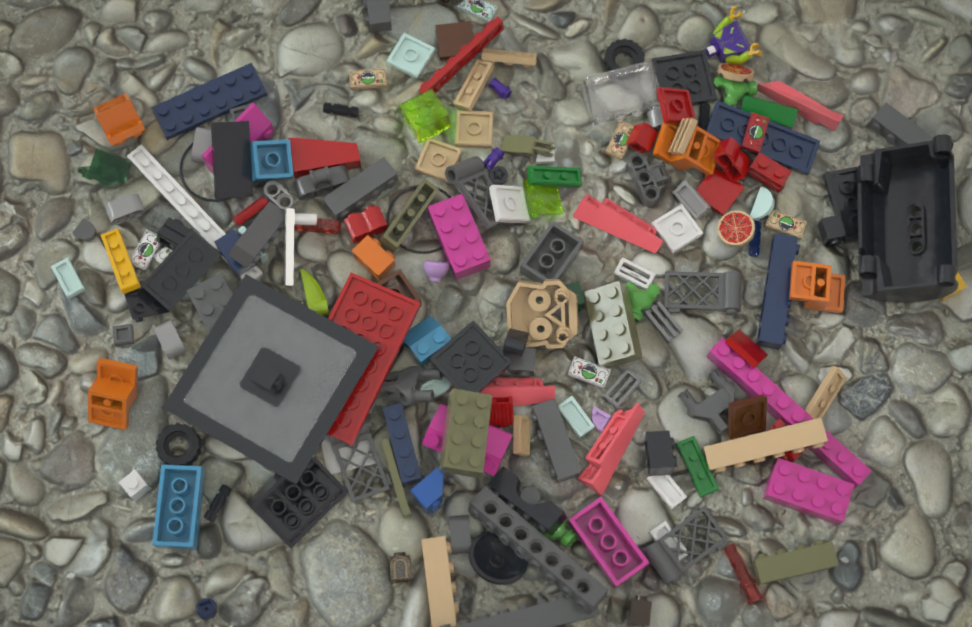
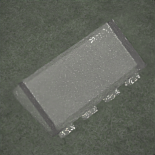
M652 61L593 75L583 81L581 95L592 126H603L610 121H620L628 116L636 117L643 112L660 108L656 89L659 88V83Z

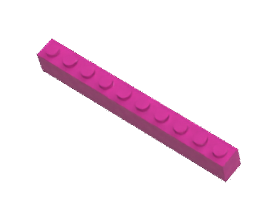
M723 337L709 351L706 357L750 397L763 394L767 397V412L776 420L780 418L788 426L813 420L805 410L757 367L753 368L729 347ZM825 429L828 440L824 442L825 446L813 449L812 445L807 448L842 480L853 483V489H855L872 470Z

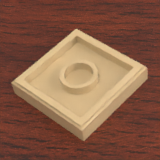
M457 110L455 147L492 148L493 112Z
M428 137L414 170L417 173L449 183L445 177V170L447 167L458 163L462 149Z

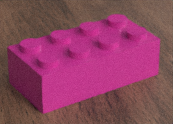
M463 194L427 206L428 216L455 280L491 267V259Z
M777 458L772 464L762 499L839 525L844 522L854 484Z
M602 497L568 520L567 524L577 534L579 541L614 589L649 564V561Z

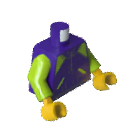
M732 7L730 10L731 15H727L714 30L710 42L711 46L705 48L708 58L717 55L721 63L741 65L753 58V55H762L761 50L755 52L760 45L753 43L750 46L738 21H734L735 18H741L743 15L741 11L737 15L734 14L739 7Z

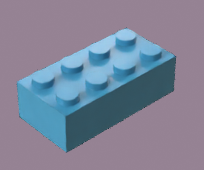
M161 465L152 545L156 548L197 550L206 472L201 466Z

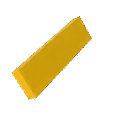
M119 228L102 234L101 238L122 294L140 288L141 285Z

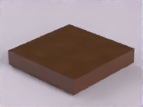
M471 21L435 25L440 60H446L455 56L463 45L473 40Z
M764 394L729 403L728 437L731 440L766 431L767 397Z

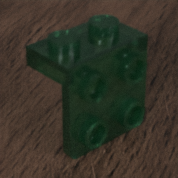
M96 148L91 165L78 167L77 172L81 173L85 179L99 181L98 184L101 186H117L126 182L132 162L101 148Z

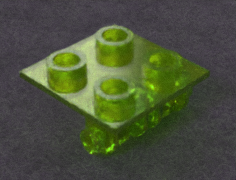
M528 179L523 180L526 204L529 206V216L532 219L538 218V214H564L558 187L529 185Z

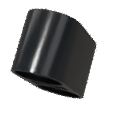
M510 328L505 339L503 353L522 357L529 333Z

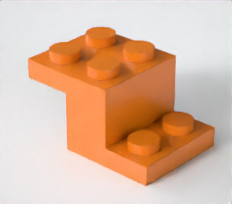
M127 93L93 108L111 146H119L126 142L125 139L131 136L133 138L143 134L142 131L146 130Z
M663 121L652 155L679 171L696 168L708 176L713 175L716 165L714 154L721 140L696 125L684 155H673L668 151L678 127Z
M793 261L789 299L804 301L803 309L842 313L845 275L832 274V265Z
M101 357L98 359L97 378L88 390V422L122 430L128 428L129 409L137 398V365Z

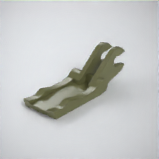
M504 135L500 149L508 154L533 156L534 153L545 157H553L554 154L551 153V150H555L556 147L553 146V143L538 140L534 136Z

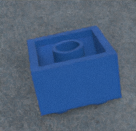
M439 466L411 489L412 498L427 515L430 512L434 514L442 507L445 473L439 472Z

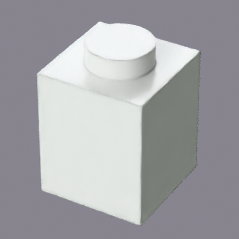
M133 470L119 481L120 485L135 501L152 489L136 470Z

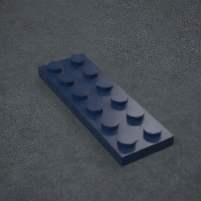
M251 62L151 108L166 139L170 140L229 113V109L252 103L268 94Z
M717 100L706 132L721 141L731 137L737 141L741 148L751 113ZM769 121L760 153L783 167L807 176L810 173L820 140ZM741 148V150L745 152H748L755 156L758 155L757 153Z

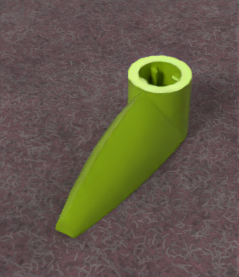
M300 269L308 308L324 317L329 316L327 301L320 285L305 269Z

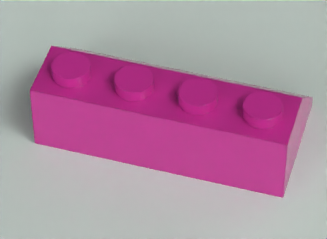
M253 102L235 120L249 121L250 143L252 141L269 140L273 135L274 128L272 123ZM211 145L202 154V158L207 169L213 174Z
M442 403L438 407L422 442L423 445L438 452L442 450L447 406ZM490 424L483 472L495 476L513 435Z

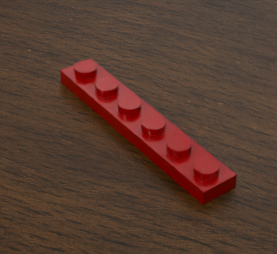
M498 16L494 20L489 21L481 32L474 35L473 40L461 47L459 53L448 59L445 66L436 70L433 77L428 81L423 82L419 89L421 98L427 102L505 29L503 21Z

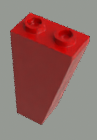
M288 138L290 140L295 179L309 175V170L322 169L325 165L328 166V169L340 165L345 166L347 170L361 168L357 143Z

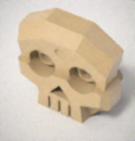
M545 279L544 283L518 281L506 302L508 331L511 328L528 332L525 348L545 345L547 349L563 348L578 333L577 294L568 289L560 279ZM539 296L542 297L543 302H537L536 298ZM560 307L561 318L554 314V312L558 310ZM538 326H544V331H539Z

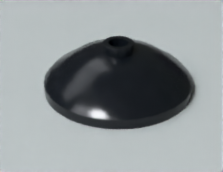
M486 531L478 535L473 540L469 549V561L473 570L482 579L492 584H513L523 577L528 568L529 562L524 558L518 557L514 549L509 545H504L494 532Z

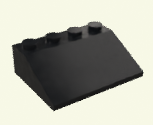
M314 456L297 485L276 473L246 504L292 548L348 491Z

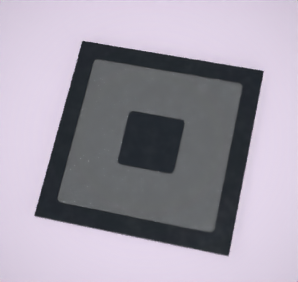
M246 274L162 408L297 485L379 346ZM259 362L280 372L284 377L283 385L274 394L254 384L249 379Z

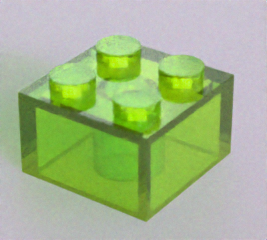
M432 89L399 105L402 118L418 143L451 128L449 114Z

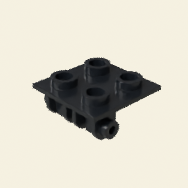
M142 286L124 294L131 317L137 323L142 322L143 317L169 313V310Z

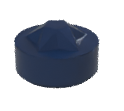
M210 598L200 600L196 605L198 617L204 620L213 618L217 613L216 602Z

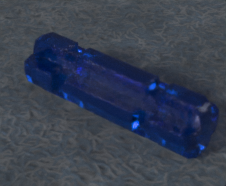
M754 220L755 234L749 242L748 254L751 257H758L760 253V229L762 223L761 221Z

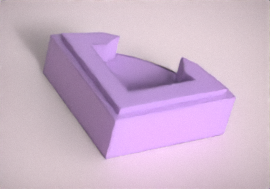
M594 406L591 420L595 425V429L602 433L611 415Z

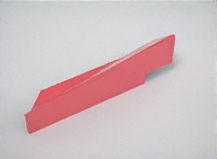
M781 81L765 84L759 82L757 86V91L779 104L797 108L798 115L815 125L819 122L835 131L844 117L842 114L827 109Z
M587 194L581 200L573 215L574 218L653 253H656L663 243V239L656 236L657 231L652 225L608 198L600 203Z
M497 377L480 393L489 394L492 397L512 396L513 407L539 404L555 399V386H544L543 380L539 378Z
M636 403L630 410L623 411L621 409L616 411L585 457L586 461L590 464L581 473L578 480L599 495H603L645 414L639 403Z

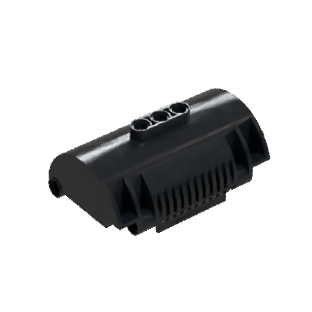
M945 134L933 137L932 141L875 149V152L871 154L860 155V165L857 167L859 276L862 278L863 297L884 302L910 303L939 299L957 290L958 257L954 154L951 151L954 141L951 136ZM921 211L918 216H915L916 212ZM922 228L921 232L915 234L917 229ZM922 246L920 251L915 252L917 247Z

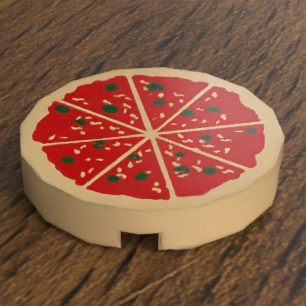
M723 63L718 66V75L722 73V77L737 82H742L744 79H747V81L753 80L754 70L749 67Z
M730 211L719 220L717 226L718 236L727 246L742 247L753 239L755 223L752 217L744 211Z

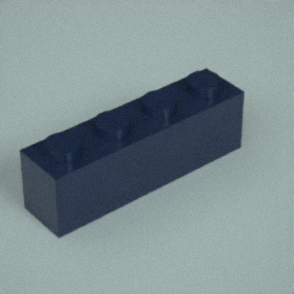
M402 403L383 407L402 485L407 487L418 484L422 481Z

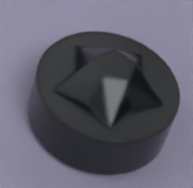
M493 167L490 170L489 179L494 185H503L507 182L508 172L504 167Z

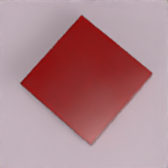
M667 87L656 89L664 123L680 125L682 118L696 119L689 90Z
M715 166L713 175H707L696 190L711 206V209L723 217L745 187L737 181H731L722 170Z
M740 329L725 341L729 347L753 368L758 366L768 356L764 350Z

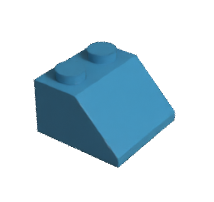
M429 316L408 331L403 344L417 363L424 367L431 362L429 358L447 344L451 337L441 324Z

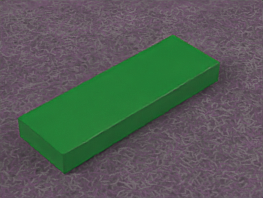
M744 95L740 108L748 113L753 112L770 118L769 121L790 127H793L798 112L797 108Z
M531 165L527 167L529 185L577 188L582 186L580 168Z
M695 436L677 442V449L700 498L718 491V485L711 470H709V466Z

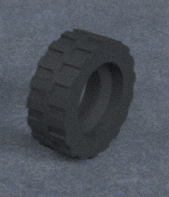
M618 39L612 42L606 49L604 57L605 70L608 72V75L619 81L635 79L642 71L645 61L642 47L630 39ZM619 53H629L633 58L632 65L627 68L618 66L615 58Z
M176 423L168 425L167 428H164L159 433L158 440H156L158 456L167 465L191 466L193 462L198 460V456L201 454V439L197 432L187 424ZM179 436L186 438L189 444L188 450L182 455L172 454L169 449L171 440Z

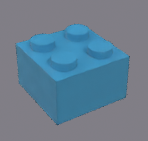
M290 140L252 141L250 143L252 182L284 181L294 177Z

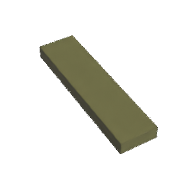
M388 438L381 440V445L403 518L406 519L411 517L409 506Z

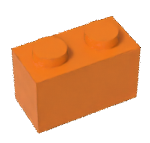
M367 235L351 250L352 255L380 282L395 267V257L390 251L387 250L385 252L381 248V243L376 238L371 239Z

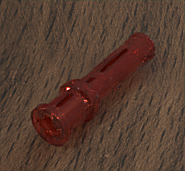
M735 543L723 548L740 582L739 588L743 590L748 600L747 604L751 605L765 598L764 595L760 594L755 584L757 582L756 579L751 578Z

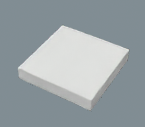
M491 185L489 187L496 222L526 224L530 222L523 187Z
M683 204L651 222V225L656 229L660 239H663V243L671 254L679 251L704 234Z

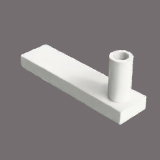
M285 209L284 286H293L294 225H316L317 214L294 213V209Z

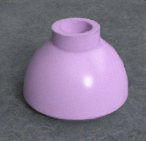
M442 261L423 262L424 271L430 277V281L440 282L450 266L449 263Z

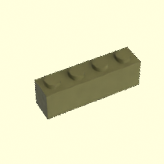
M424 178L379 239V242L391 252H394L437 194L439 188Z
M825 540L814 542V546L806 547V544L795 546V550L787 552V549L775 551L776 555L768 556L767 553L757 555L756 559L751 562L757 586L839 566L833 543H826Z

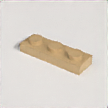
M484 48L481 60L493 64L503 62L504 65L521 64L523 67H532V65L536 66L537 54Z
M480 59L475 61L453 103L456 108L472 111L494 69L493 63Z
M831 367L811 401L806 406L805 411L813 419L823 418L847 378L839 367Z

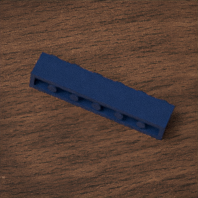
M775 233L772 238L756 342L758 346L779 350L786 343L787 333H784L790 319V315H787V310L791 308L792 300L789 299L792 262L795 261V255H798L800 244H797L798 237Z

